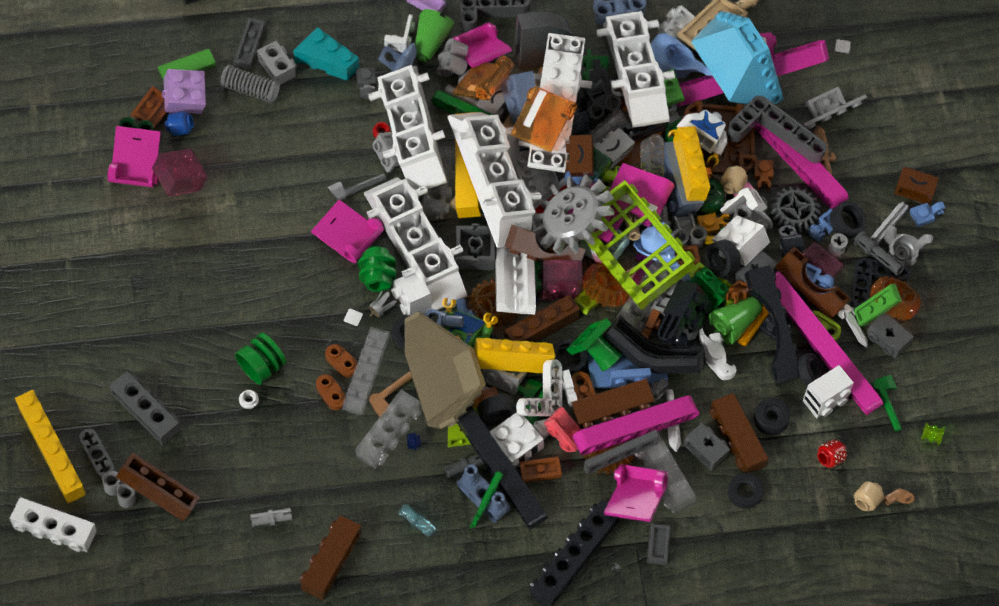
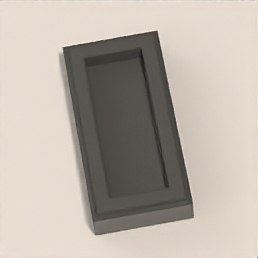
M650 524L647 563L667 565L670 525Z

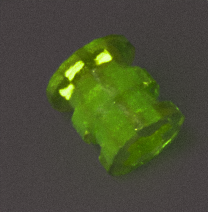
M926 423L921 439H928L929 442L935 441L939 446L945 427L939 429L936 425L932 427L929 426V423Z

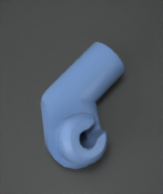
M465 299L456 300L458 311L478 318L477 311L467 309Z

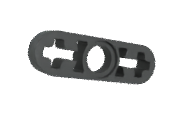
M93 429L83 430L79 436L81 445L98 477L103 480L105 472H103L101 464L104 463L109 471H115L114 465L97 433ZM86 436H90V438H92L94 444L92 447L90 446L89 441L86 440ZM95 451L103 452V456L99 459H94L92 454Z

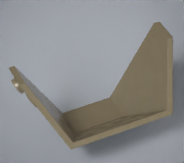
M420 311L405 318V357L427 425L438 429L447 425L451 427L459 421V417L467 412L466 408L470 407L474 403L473 400L482 394L481 390L486 385L475 351L468 344Z

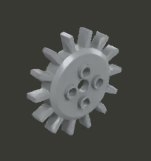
M588 175L583 176L580 186H576L575 181L569 176L567 177L566 189L560 191L558 187L552 185L551 191L555 196L550 201L545 199L538 200L545 210L544 213L534 214L532 219L536 224L543 223V225L533 229L532 232L535 233L537 239L546 235L539 242L545 250L555 242L553 250L557 255L562 254L565 244H569L570 249L576 254L579 249V241L585 239L589 244H595L591 233L596 228L601 231L608 230L607 226L600 220L602 216L614 215V210L610 206L602 205L614 198L608 190L600 194L606 188L600 179L590 188L592 180ZM574 209L571 214H567L569 210Z

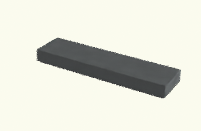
M654 430L585 460L584 470L586 474L593 473L657 445L659 434Z

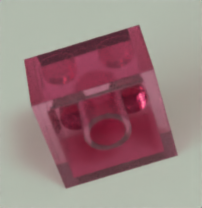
M191 148L159 153L152 167L168 196L201 191L208 177Z
M582 260L543 261L542 299L557 300L570 294L574 300L582 290Z

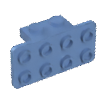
M588 353L589 376L594 389L621 387L646 378L649 385L665 384L668 381L667 374H656L650 372V368L637 367L623 354L610 368L602 372Z

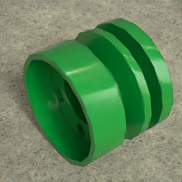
M262 332L256 336V339L253 338L250 341L251 347L245 345L235 353V358L242 370L251 380L259 385L271 377L270 370L277 372L279 367L287 364L286 358L278 345Z

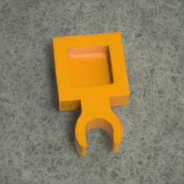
M715 213L697 216L696 220L698 225L706 229L707 235L719 233L720 227H725L728 224L724 220H729V214H724L719 218L716 217Z

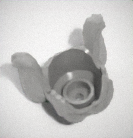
M892 224L888 226L883 235L884 241L889 244L888 254L907 267L913 266L916 263L919 250L925 248L934 238L932 234H924L919 239L907 234H897V228Z

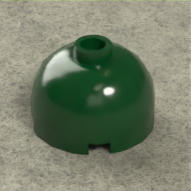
M709 179L710 190L707 198L696 213L700 216L713 213L716 216L722 213L720 209L727 202V193L724 191L723 186L715 180Z

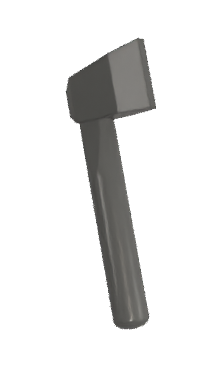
M383 173L345 190L340 181L328 186L327 189L337 201H344L350 195L385 181L387 177Z

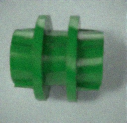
M371 247L362 253V257L358 261V267L361 270L359 272V280L366 285V288L372 292H381L393 286V281L397 278V272L394 269L396 267V259L389 254V251L384 247Z

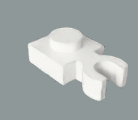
M568 369L562 371V390H564L569 407H572V402L577 401V396L574 392V385Z

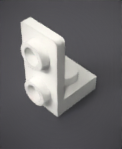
M413 15L408 16L404 38L397 35H385L384 47L389 46L397 53H402L411 45L412 37H410L411 32L414 33L415 30Z
M747 187L740 190L735 198L728 200L720 211L723 214L731 215L738 205L745 203L751 210L759 212L764 211L767 207L757 190Z

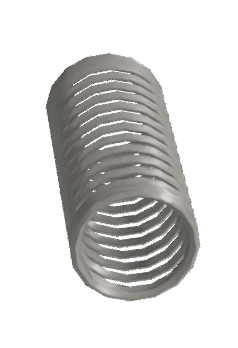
M231 65L225 67L220 80V85L223 88L235 90L247 96L250 95V97L254 96L255 99L258 98L270 104L276 100L280 88V83L277 81L273 82L272 79L269 81V78H262L261 75H254V73L250 74L246 70H239L238 67L235 69ZM229 69L228 77L224 83L226 72ZM236 70H237V75H236L235 81H234V83L232 84L234 74H235V72H236ZM240 71H241L240 79H239V81H238V84L236 85V81H237L238 75H239V73H240ZM244 72H245V76H244L243 82H242V84H241V86H240L241 78H242V76H243V74H244ZM248 73H249L247 83H246V85H245V87H244L245 79H246V77H247V75H248ZM251 76H252L251 84H250V86H249V88H248V90H247L249 80H250V78H251ZM255 77H256V81H255L254 87H253V89H252V91H251L253 81H254V79H255ZM260 78V82H259L258 88H257V90H256V92H255V88H256L258 79ZM264 79L263 86L259 93L260 85L262 83V80ZM268 80L266 89L263 93L264 86L266 84V81ZM271 83L270 90H269V92H268V94H267V90H268L269 84Z

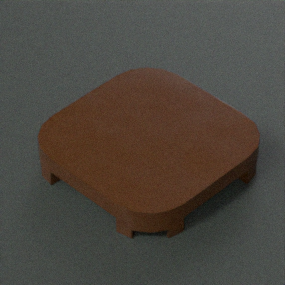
M698 100L685 109L681 121L687 114L700 113L703 110H707L711 114L717 112L721 115V120L726 124L724 130L727 133L731 120L745 105L737 104L736 107L702 104V100ZM754 127L739 142H731L727 138V145L721 156H718L719 162L715 168H713L715 165L714 160H710L706 165L707 159L714 152L709 153L701 148L705 167L711 168L714 175H723L725 170L732 166L742 167L747 174L757 159V155H755Z

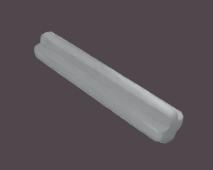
M905 202L899 203L870 238L873 241H878L880 244L884 239L883 235L890 224L896 225L908 210V205Z

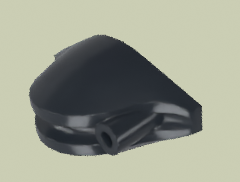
M582 107L575 109L571 136L587 135L590 131V112L587 110L583 111Z

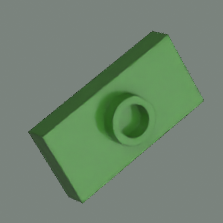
M676 75L673 79L664 80L667 107L685 101Z

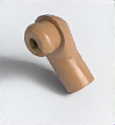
M896 489L884 496V502L887 505L896 501L910 504L914 501L915 497L909 491Z

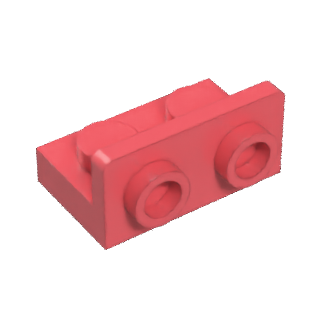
M559 407L544 424L547 427L548 433L556 437L564 451L576 452L578 448L572 436L580 431L581 428L563 407Z

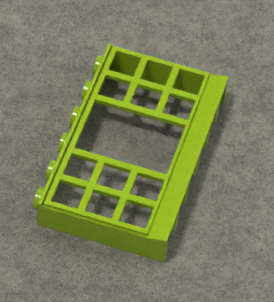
M624 180L610 191L614 199L602 205H613L620 213L609 222L604 216L601 218L616 238L607 245H604L598 238L604 231L598 230L595 233H591L595 241L594 245L589 244L585 239L583 240L638 307L643 310L650 302L696 268L693 262L696 259L689 250L687 252L683 250L682 247L684 245L678 237L673 238L671 235L673 232L666 223L662 225L659 221L661 217L655 210L651 212L648 208L650 204L644 197L640 199L637 195L639 192L633 184L629 185ZM627 193L634 203L625 210H622L616 201ZM637 206L644 216L633 224L626 214ZM623 217L630 227L621 234H618L612 225ZM648 219L667 242L627 273L608 249ZM671 246L678 255L666 263L659 254ZM657 257L663 267L654 274H651L645 265ZM679 259H682L685 263L673 271L670 266ZM642 268L649 278L640 285H637L630 276ZM667 269L670 275L661 282H658L656 277ZM653 281L655 286L644 294L641 289Z

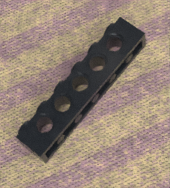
M603 499L591 507L589 510L590 515L587 519L583 518L579 522L578 530L575 534L571 533L565 541V547L563 549L559 548L556 551L553 562L551 564L547 563L541 572L542 576L539 579L535 578L529 587L531 589L530 597L542 606H553L620 521L621 517L604 514L608 503ZM600 521L602 525L596 526L593 522ZM589 536L591 540L584 541L581 537ZM577 551L579 555L572 556L569 552ZM565 566L567 570L560 571L557 567ZM553 581L556 585L548 586L546 582Z

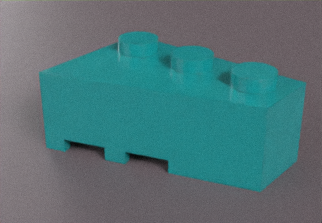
M318 27L293 50L295 63L309 65L310 68L315 70L318 68L326 71V74L346 81L356 73V69H359V57Z

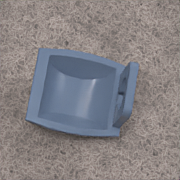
M415 43L408 46L401 55L389 46H385L378 60L392 69L391 72L410 66L416 56ZM385 53H391L396 62H388L385 59Z

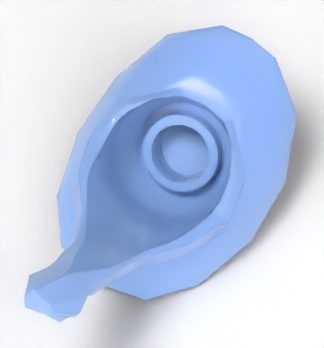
M661 33L657 34L653 39L651 48L655 61L658 62L662 72L674 69L677 78H685L695 71L713 76L707 66L697 61L687 46L677 38Z
M650 226L641 233L640 239L635 240L633 246L642 255L648 257L667 241L654 226ZM671 246L659 254L666 263L676 257L675 251ZM657 257L652 259L657 263H661ZM678 262L670 266L673 271L680 267ZM689 274L681 278L687 282L691 280Z

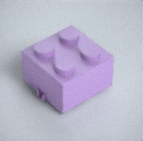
M167 69L164 77V90L162 92V98L165 101V112L186 111L192 114H202L206 105L204 71Z

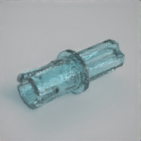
M407 503L402 506L399 514L407 519L412 527H417L426 536H431L434 533L435 527L423 518V514H418Z

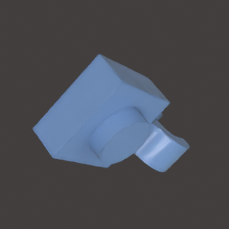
M942 201L934 204L932 207L925 203L911 208L910 214L916 226L920 227L934 222V216L943 214V209L946 207Z

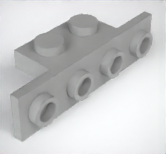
M839 86L805 102L813 119L801 125L810 129L816 126V121L821 120V122H825L832 118L831 114L833 113L839 115L846 112V107L850 105L854 108L863 104L861 100L867 98L865 94L846 103Z

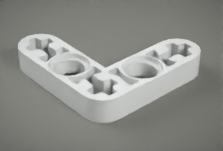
M546 360L543 365V398H521L518 400L516 408L521 416H551L559 407H562V365L559 360ZM552 383H553V385H554V392H553V393H552V391H551V385H552ZM539 403L541 404V411H540V412L538 411V404H539Z

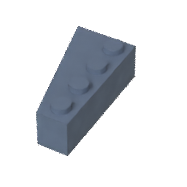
M533 71L499 78L498 80L513 127L516 129V134L523 135L522 139L531 140L535 117L530 128L523 124L538 94ZM520 146V149L529 148V147Z
M663 142L657 150V158L661 161L662 166L661 176L670 180L675 185L669 197L668 210L672 213V217L687 216L688 213H692L695 216L704 204V201H687L674 143Z

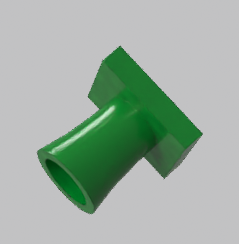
M607 318L591 323L566 349L571 355L587 350L602 372L610 368L622 355L620 351L601 335L612 324Z

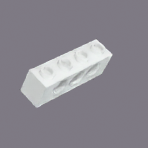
M21 497L10 517L14 529L20 532L26 530L37 538H48L57 545H68L69 548L80 552V550L88 551L97 531L95 524ZM34 517L38 518L36 522H29ZM51 524H57L54 529H48ZM71 530L76 531L71 536L66 535Z

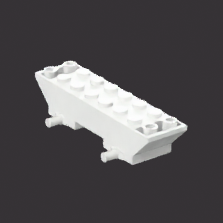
M642 11L606 17V22H603L604 29L596 30L597 37H607L619 80L611 81L613 89L621 87L633 128L669 122L664 80L675 78L674 71L662 72L659 68L658 62L654 58L648 33L649 28L659 27L658 19L647 21L643 17Z
M548 33L543 70L541 74L534 73L535 81H540V90L547 93L535 115L531 140L519 138L518 146L529 147L530 153L527 165L529 168L565 173L566 160L569 157V153H566V141H569V136H571L577 93L580 87L590 89L592 87V81L581 80L580 74L585 38Z
M410 65L377 77L379 82L378 91L368 94L369 99L373 101L382 98L393 133V148L382 152L384 158L387 159L392 156L398 158L405 179L414 190L424 185L427 189L446 183L447 179L436 141L445 138L443 130L434 133L421 84L424 81L430 80L428 73L419 75L417 66Z
M482 112L449 115L448 120L497 248L505 247L511 225L532 230V216L536 213L532 201L541 200L540 192L530 193L523 179L518 180L507 150L510 148L507 135H515L516 129L515 127L505 128L498 114L486 115Z
M396 177L364 192L372 207V210L367 211L369 219L377 216L382 221L386 233L408 268L402 271L404 278L406 279L415 274L418 280L423 279L431 293V309L440 310L444 308L442 305L444 298H448L447 304L451 305L452 299L458 300L467 297L459 274V267L454 261V256L463 252V248L461 245L449 249L441 237L438 238L418 200L419 196L428 193L425 185L414 190L406 179L401 180Z

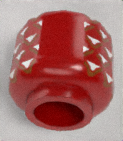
M836 439L822 444L818 448V461L823 466L834 468L846 460V446Z

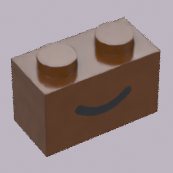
M569 136V141H566V153H569V160H566V171H569L571 177L594 176L593 136Z
M903 167L894 194L930 205L939 178L934 177L932 174L916 171L913 168Z

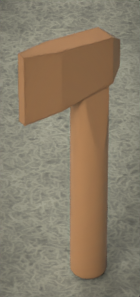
M410 371L379 394L373 393L369 396V402L379 417L392 409L384 399L412 379Z

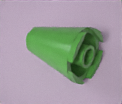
M423 9L421 11L415 42L416 59L426 62L431 60L452 31L455 23L447 15L443 18L439 16L441 12Z
M749 297L740 300L736 304L732 303L712 311L708 316L710 325L714 324L716 328L714 333H720L725 344L731 343L732 345L762 313L763 305L757 298Z

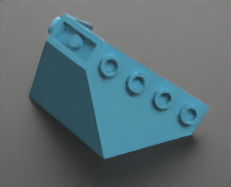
M719 12L715 15L716 18L712 19L691 41L729 101L748 104L756 96H764L773 104L784 100L770 50L749 18L730 12Z

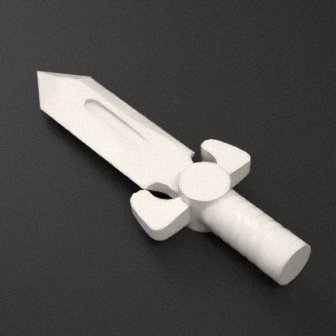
M845 304L837 315L842 320L846 319L858 342L867 348L868 339L854 317L856 316L853 310L855 307Z
M666 390L667 402L674 400L673 390ZM679 424L667 428L669 445L675 452H677L681 445Z

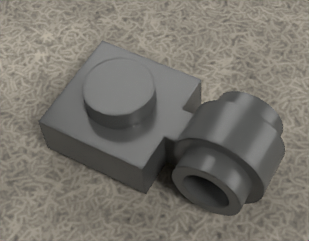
M374 68L356 69L360 97L364 98V100L369 99L368 94L375 92Z

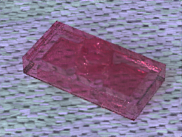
M815 241L803 252V255L809 259L808 262L821 269L824 275L828 274L834 277L843 268L844 264Z

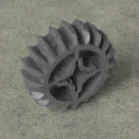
M790 186L788 191L783 188L781 193H776L775 197L772 198V204H770L769 209L770 217L773 218V224L778 223L777 229L785 225H791L795 227L798 234H801L802 231L807 233L809 227L818 222L820 204L817 203V198H812V192L807 194L806 188L800 191L799 187L793 190ZM789 202V204L781 207L784 203ZM805 214H809V216L800 220V217L805 216Z

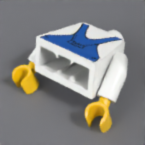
M703 110L700 113L687 114L676 127L696 126L701 148L709 153L714 152L707 159L706 165L710 160H714L715 165L713 168H715L719 162L718 156H721L728 142L727 134L724 130L725 122L721 120L722 117L717 112L711 114L707 110ZM671 130L669 132L668 139L672 135H675L676 130Z

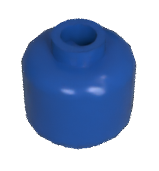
M186 111L170 113L167 121H165V128L174 137L186 135L194 128V121L191 114H188Z

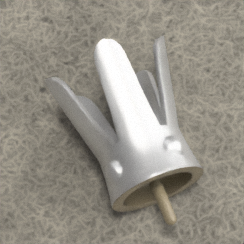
M382 290L378 298L369 306L372 312L370 316L374 314L379 318L386 310L394 306L397 301H392L382 307L389 297V292H386L379 299L383 292Z

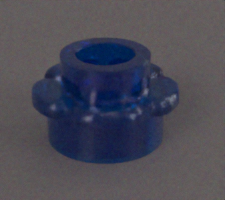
M415 431L407 434L408 450L414 449L416 451L417 447L421 446L420 435H416Z

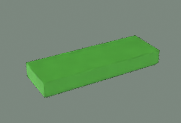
M210 49L158 66V70L164 82L167 69L204 71L215 67L216 62Z
M890 284L853 309L860 327L866 326L902 302L896 284Z

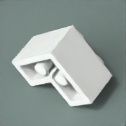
M414 274L406 279L403 276L393 281V289L391 291L396 300L399 299L401 303L400 308L404 315H412L417 311L425 314L431 309V293L422 278L418 280Z

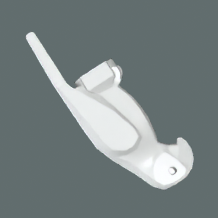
M701 328L698 335L701 346H704L706 363L721 380L732 379L736 375L735 365L727 364L726 352L722 345L724 342L722 335L714 333L707 337L704 334L703 328Z

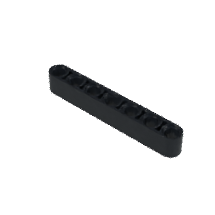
M472 406L466 408L467 412L458 418L457 425L494 477L497 471L503 473L499 483L500 488L530 530L547 519L545 512Z

